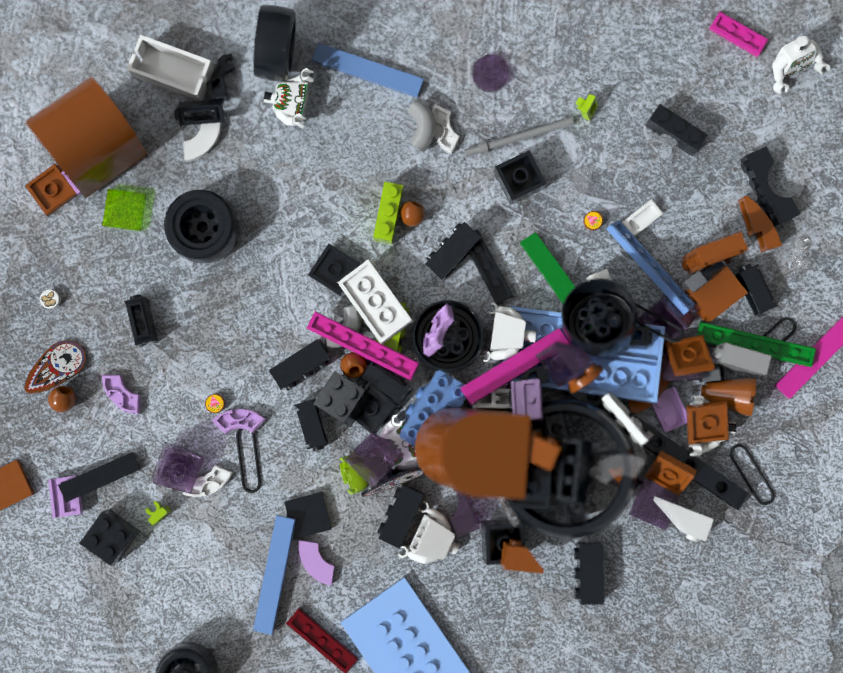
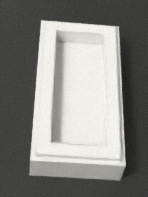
M651 199L622 223L635 237L664 213Z

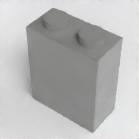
M728 343L715 345L710 350L715 366H723V368L751 376L767 375L771 360L770 355Z

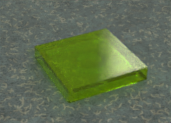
M108 189L102 226L141 232L147 195L144 193Z

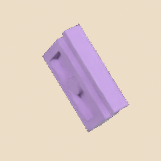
M541 380L511 381L512 413L531 415L530 421L543 420Z
M675 386L664 390L657 399V403L651 405L663 433L687 423V412Z
M79 475L48 480L53 518L83 514L81 496L65 503L58 484Z

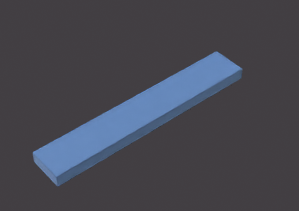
M320 43L317 44L312 58L313 63L418 98L424 82L423 78Z
M620 220L607 228L608 232L683 315L695 306L691 298Z
M276 515L253 631L269 635L274 633L296 523L295 518Z

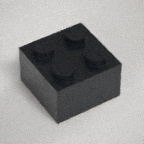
M530 150L494 168V174L510 205L543 190L546 186V182Z
M334 371L313 404L343 424L352 427L372 395Z
M107 509L100 513L79 544L109 566H113L120 561L140 530L112 510Z
M519 518L481 521L482 559L486 565L501 564L504 541L510 542V539H517L525 545L524 523Z

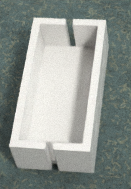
M140 35L134 49L137 55L132 54L126 69L132 77L197 101L203 100L208 89L206 82L210 81L215 69L212 61Z

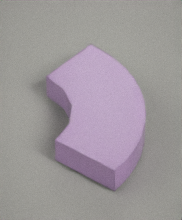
M448 304L443 306L431 321L433 325L430 332L425 335L424 354L427 356L432 355L443 346L445 332L454 322L452 307Z
M102 375L104 390L113 403L124 411L140 414L141 395L133 393L127 388L123 375Z
M232 409L219 414L212 422L227 435L236 429H246L254 433L267 419L252 410Z
M299 540V555L306 571L317 581L326 585H332L335 565L328 563L322 557L319 551V543Z

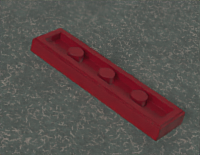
M300 607L286 622L291 629L343 673H347L359 657Z

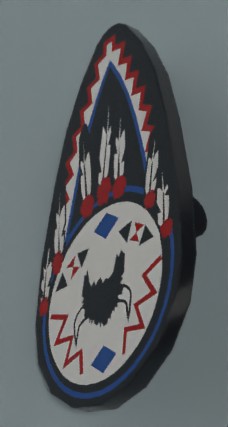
M388 467L386 469L388 479L368 488L361 495L366 497L415 480L424 475L420 467L397 474L396 470Z

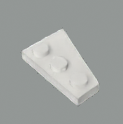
M612 392L602 398L604 407L610 413L613 412L617 416L616 421L621 427L628 429L630 432L629 436L635 443L643 445L654 436L650 431L646 433L643 430L642 423L637 418L628 415L630 413L628 408Z

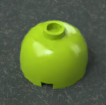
M349 455L340 458L342 463H339L343 482L344 484H349L350 487L347 489L348 493L353 495L365 490L369 486L371 475L373 474L371 463L367 464L366 460L359 455Z

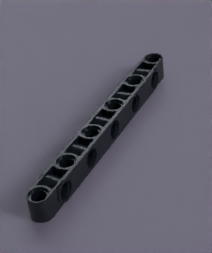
M564 391L575 400L588 402L587 394ZM595 395L596 399L591 404L600 407L616 419L617 416L613 412L610 413L604 407V401L602 400L604 396ZM630 412L628 414L630 417L637 418L642 423L643 430L646 433L650 431L654 435L642 446L657 456L660 451H663L682 463L690 459L692 462L691 468L697 470L692 480L734 509L740 510L750 495L748 492L697 457L690 456V452ZM625 427L624 430L626 431L627 435L629 436L630 432H629L628 429ZM654 437L659 438V445L657 447H653L651 444ZM722 481L724 488L719 492L717 484Z

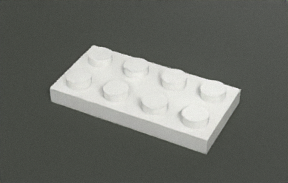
M366 260L337 282L381 344L413 322L369 260Z

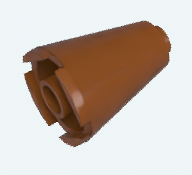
M756 378L706 382V386L702 385L701 396L704 399H707L709 402L726 401L728 403V410L745 416H752L753 401L756 393Z

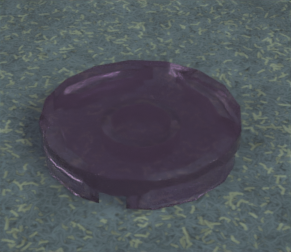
M487 54L476 60L472 71L473 81L479 89L485 92L499 91L506 85L509 79V67L502 57L495 54Z

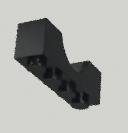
M767 146L744 156L740 160L741 169L747 174L749 185L758 196L759 205L764 208L774 227L800 215L792 197H781L775 194L768 184V172L775 162Z

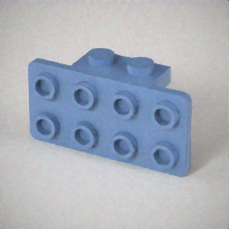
M440 370L436 371L428 386L424 384L423 387H419L415 394L416 400L407 407L405 418L408 420L399 434L400 438L415 446L417 433L430 415L441 409L461 407L466 399L460 389L464 384Z

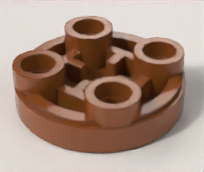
M592 362L584 368L585 370L582 375L579 376L577 373L568 380L570 392L575 393L597 378L604 371L602 366Z

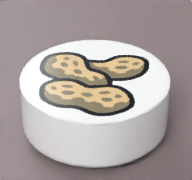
M46 290L40 296V303L45 308L55 309L61 303V296L54 290Z

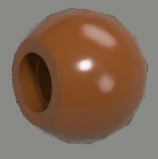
M410 200L401 206L399 215L402 223L409 227H416L424 221L426 213L425 208L421 204Z
M355 352L345 354L340 363L342 373L348 378L362 376L367 366L366 359Z
M58 386L52 389L48 395V404L56 412H67L76 403V395L71 388L66 386Z

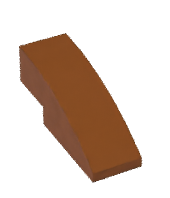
M749 196L739 199L738 203L748 236L756 235L761 253L782 246L774 225L758 204Z

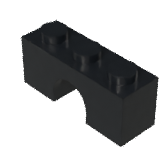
M661 104L658 105L645 124L647 128L660 136L661 134H667L673 137L678 143L677 147L691 156L698 151L708 134Z

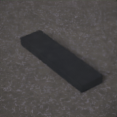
M478 229L474 230L477 234L481 236ZM482 240L469 255L495 304H499L512 297L513 294L486 243Z
M131 452L58 484V487L66 503L141 469L134 453Z

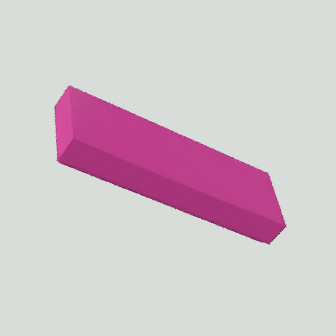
M722 12L717 14L709 28L712 32L756 57L760 55L768 41L767 38Z

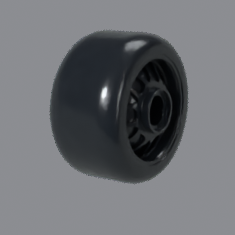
M186 642L171 648L160 659L155 673H218V666L210 650L201 644Z

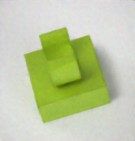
M591 94L588 95L586 100L579 97L575 103L578 106L577 109L581 111L583 119L589 121L599 105L596 96Z
M154 501L156 511H152L150 507L145 509L146 513L151 515L148 521L152 526L158 524L172 511L168 505L162 507L159 501Z

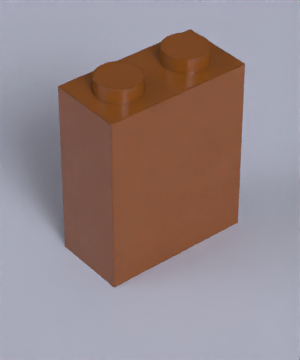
M727 266L712 275L713 279L696 292L692 293L689 288L684 291L695 303L694 307L697 310V316L702 321L705 320L706 323L715 319L748 293Z

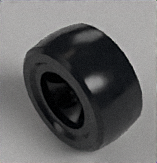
M261 5L254 42L253 69L255 77L270 81H287L290 78L296 35V13L293 9L277 5Z
M191 190L178 196L170 204L164 219V231L171 247L181 257L200 264L220 261L234 249L240 234V224L237 213L224 197L208 190ZM196 211L201 212L199 218L194 217ZM212 212H213V213H214V218H213V219H209V218H208L209 213H212ZM187 223H192L191 229H186ZM205 225H207V231H201V228H205ZM218 225V230L215 232V226ZM196 235L198 237V240L192 242V236Z
M608 279L587 280L576 286L567 295L562 306V327L567 339L583 354L601 358L612 356L624 350L634 339L638 326L637 307L630 293L617 282ZM606 306L612 307L613 309L608 310ZM588 312L589 315L587 317H583L585 313ZM616 317L618 321L611 323V318ZM587 325L593 326L590 331L585 330ZM607 328V332L602 334L600 329Z
M455 300L434 302L425 307L414 322L412 329L414 351L419 360L434 371L440 370L444 373H454L464 370L474 363L483 349L484 328L482 321L470 306ZM448 304L452 307L454 320L457 321L456 326L450 325L446 330L453 333V339L449 341L443 338V346L447 349L446 353L442 354L438 349L432 355L427 356L424 354L425 335L430 332L433 325L431 321L443 306ZM464 330L466 336L464 338L459 337V331ZM455 344H459L461 346V350L455 351L453 349V346Z

